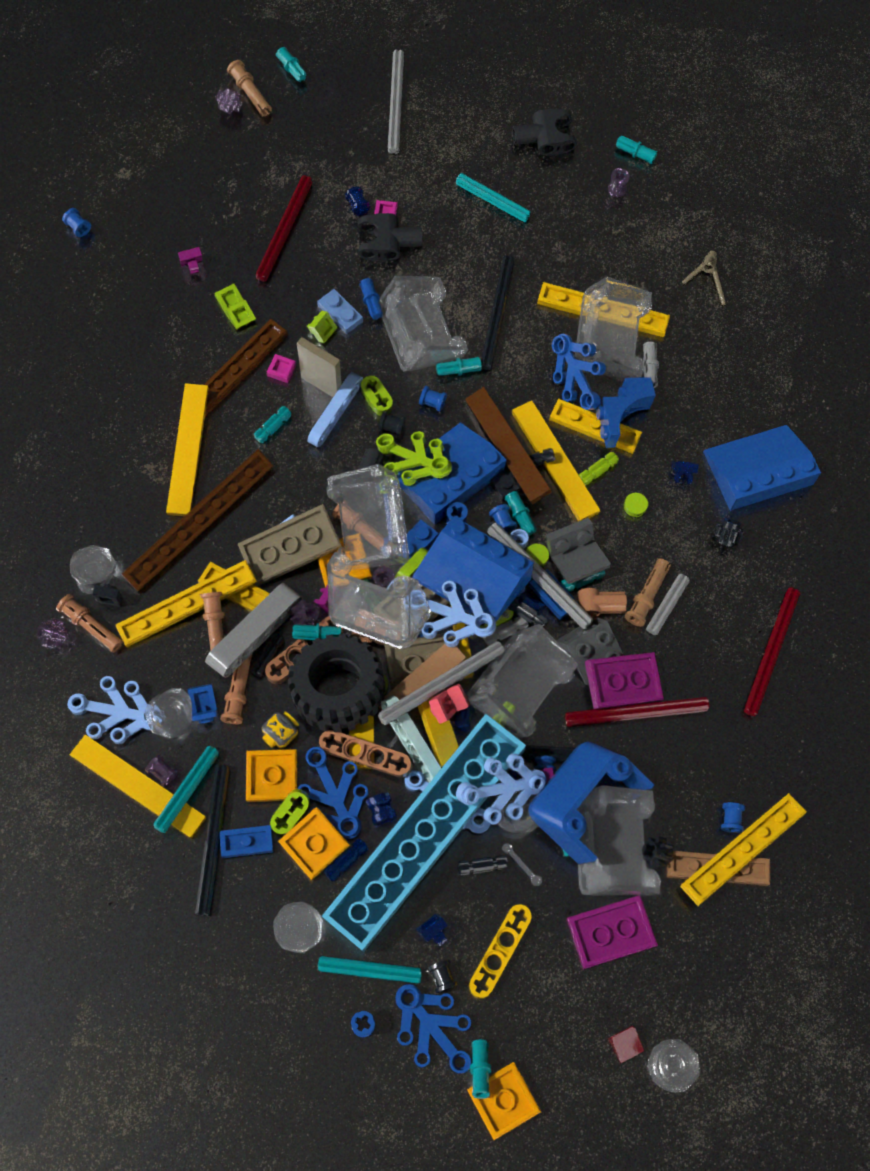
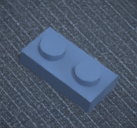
M335 289L317 301L318 307L322 311H327L333 321L346 334L363 322V317Z

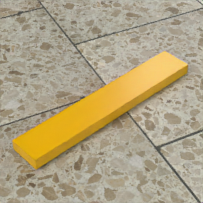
M543 282L537 304L660 337L665 336L670 315L545 282Z
M185 383L166 510L167 515L184 517L192 509L209 391L208 385Z
M533 401L512 409L514 418L535 452L540 451L542 453L544 449H553L555 461L549 463L544 461L543 465L578 522L599 514V507Z
M244 560L116 624V628L124 645L129 647L203 610L204 602L200 594L222 592L221 601L257 583L247 561Z
M87 735L83 736L69 754L157 816L161 814L174 795ZM186 803L171 825L192 839L206 820V816Z
M788 793L682 883L680 887L699 906L803 817L807 811Z

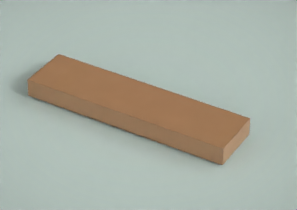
M444 644L384 696V700L393 695L401 700L462 663L467 657L457 646L448 647Z
M673 851V859L667 864V877L688 879L717 854ZM754 858L727 882L770 885V859Z

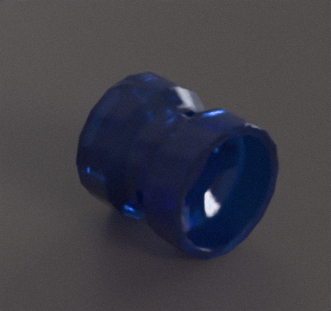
M388 792L372 796L366 800L368 809L373 814L371 819L374 826L389 823L397 818L395 809L391 807L392 799Z

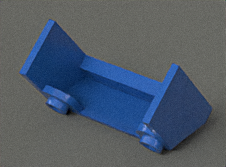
M592 742L578 745L529 805L531 819L578 864L594 862L598 858L579 840L586 831L587 823L584 816L577 809L603 776L607 774L615 781H622L633 793L652 789L654 786L625 756Z

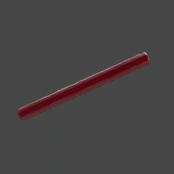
M303 175L293 193L256 272V279L258 281L266 282L312 185V178L310 176Z
M789 587L786 591L747 700L744 712L750 716H756L759 712L799 599L800 591L793 587Z
M707 697L567 712L565 713V723L569 727L705 712L709 709V700Z

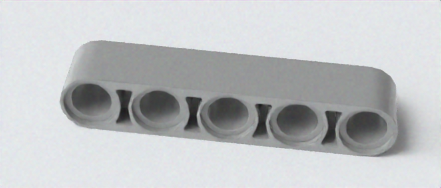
M281 583L209 652L205 663L224 678L230 676L297 610L303 597L285 583Z

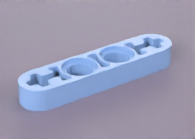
M354 372L347 376L308 436V443L316 447H320L358 392L363 377Z

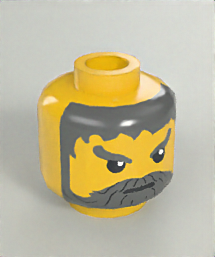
M286 711L284 713L276 712L263 724L262 731L265 735L262 739L271 748L276 745L278 748L283 749L298 735L297 727L299 724Z

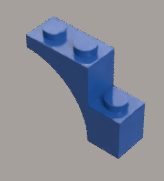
M651 377L625 378L622 387H619L618 397H603L600 406L596 409V417L601 423L600 435L605 441L606 448H615L620 437V422L626 416L639 410L650 409L656 396Z

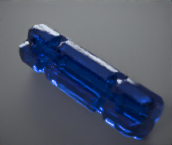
M357 839L352 844L351 849L347 848L334 860L333 865L330 864L324 870L327 878L331 881L337 879L341 871L344 872L358 859V855H362L367 851L366 843L361 839Z

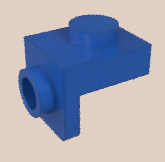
M213 684L188 688L192 720H199V723L213 721V717L218 715Z

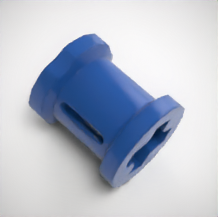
M71 208L64 213L62 221L73 229V233L77 237H83L90 231L91 223L83 219L76 208Z
M425 386L419 399V405L423 406L426 404L440 412L444 407L447 393H439L431 390L429 386Z
M454 502L448 506L446 524L453 519V515L466 523L468 510L463 503Z
M507 504L493 508L489 512L490 517L494 518L495 522L507 533H510L517 527V523L512 520L508 512L509 506Z
M731 802L723 803L722 808L725 810L721 830L732 833L744 832L742 812L745 811V805Z
M367 1011L355 1013L351 1020L352 1030L359 1037L371 1035L375 1029V1020L372 1014ZM367 1017L370 1028H364L362 1031H359V1025L356 1021Z

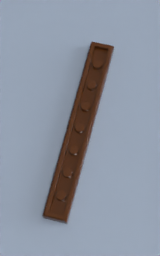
M257 449L122 572V577L138 592L273 468V464Z

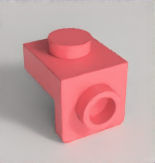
M460 684L446 688L429 701L431 712L437 718L439 724L448 721L457 711L470 706Z

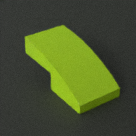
M235 284L215 293L217 301L236 330L256 320L246 300H243Z

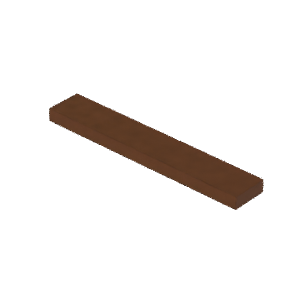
M270 319L204 384L208 385L209 388L205 417L288 336L287 330Z
M482 387L467 397L465 400L496 449L506 459L507 466L532 505L552 492L485 388Z

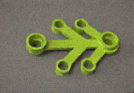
M421 431L414 432L411 435L416 452L396 445L391 434L380 435L376 440L378 450L384 455L393 453L407 459L385 464L383 470L386 477L394 478L401 470L417 466L425 467L415 471H404L401 478L406 486L415 484L418 478L430 475L435 478H443L452 471L451 462L442 454L444 446L440 439H433L429 442V448L434 458L426 457L424 447L426 439Z

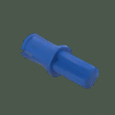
M370 278L363 279L359 284L364 295L363 302L367 305L370 316L374 320L382 318L383 312L379 303L380 296L376 293L373 280Z

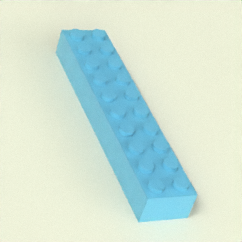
M485 714L322 917L365 952L487 799V797L479 798L475 804L466 805L456 797L458 786L464 782H469L476 787L499 783L500 780L485 771V761L491 757L502 763V768L508 772L510 768L506 765L507 757L510 754L521 756L525 751L526 745ZM495 763L492 764L491 770L495 767Z

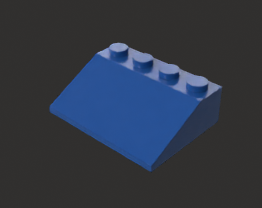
M459 423L439 438L444 446L442 454L452 464V471L449 475L443 478H435L430 475L418 478L416 483L411 486L404 485L401 478L402 473L406 470L415 471L425 468L424 466H417L401 470L396 477L392 478L434 525L447 516V508L450 504L466 502L490 483V479L505 472L506 459L490 442L462 423ZM429 446L425 448L426 457L433 459L434 456Z
M788 425L703 451L730 511L814 485L821 474L812 453Z
M454 516L440 532L412 576V579L447 601L449 599L444 596L442 585L446 581H453L456 584L457 595L463 610L473 616L471 606L465 602L464 593L468 589H475L478 592L479 603L483 612L493 616L496 622L531 580L534 562ZM447 587L445 591L450 592L453 590V587ZM469 595L467 599L473 600L476 596Z

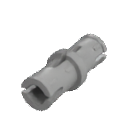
M646 342L643 344L644 358L642 369L644 370V377H651L653 387L655 388L658 386L657 369L659 368L657 343Z

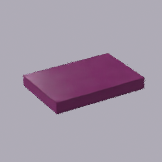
M655 652L585 661L594 709L664 700Z
M640 895L567 918L583 970L658 946Z

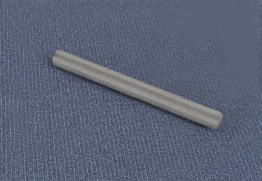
M394 50L388 135V152L390 154H397L399 152L404 66L403 50Z
M494 523L488 528L487 532L493 539L534 562L532 578L582 629H586L592 624L593 618L498 523Z
M500 642L493 643L382 710L378 715L383 725L391 723L501 656L505 651L504 647Z

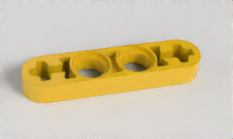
M515 905L510 909L471 978L469 990L474 997L484 999L489 996L531 921V912L525 905ZM521 910L524 912L523 917L526 919V922H519L516 929L521 930V932L518 934L513 928L506 927L505 925L509 923L512 926L515 920V916L512 915L513 912L519 913ZM508 932L513 935L514 943L512 946L504 947L501 945L499 937L502 933ZM495 955L500 958L501 967L498 970L488 968L486 961L489 956ZM483 968L487 974L495 976V979L492 980L489 977L486 981L487 992L482 990L480 993H477L475 991L477 986L474 982L482 980L484 974L479 971Z

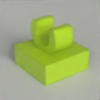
M321 311L307 325V328L315 335L318 342L325 343L337 329V326L327 311Z

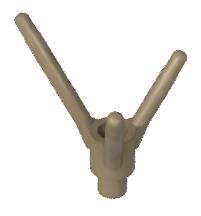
M710 251L705 256L704 262L689 274L682 283L686 284L700 271L712 273L721 304L725 305V297L717 273V253Z

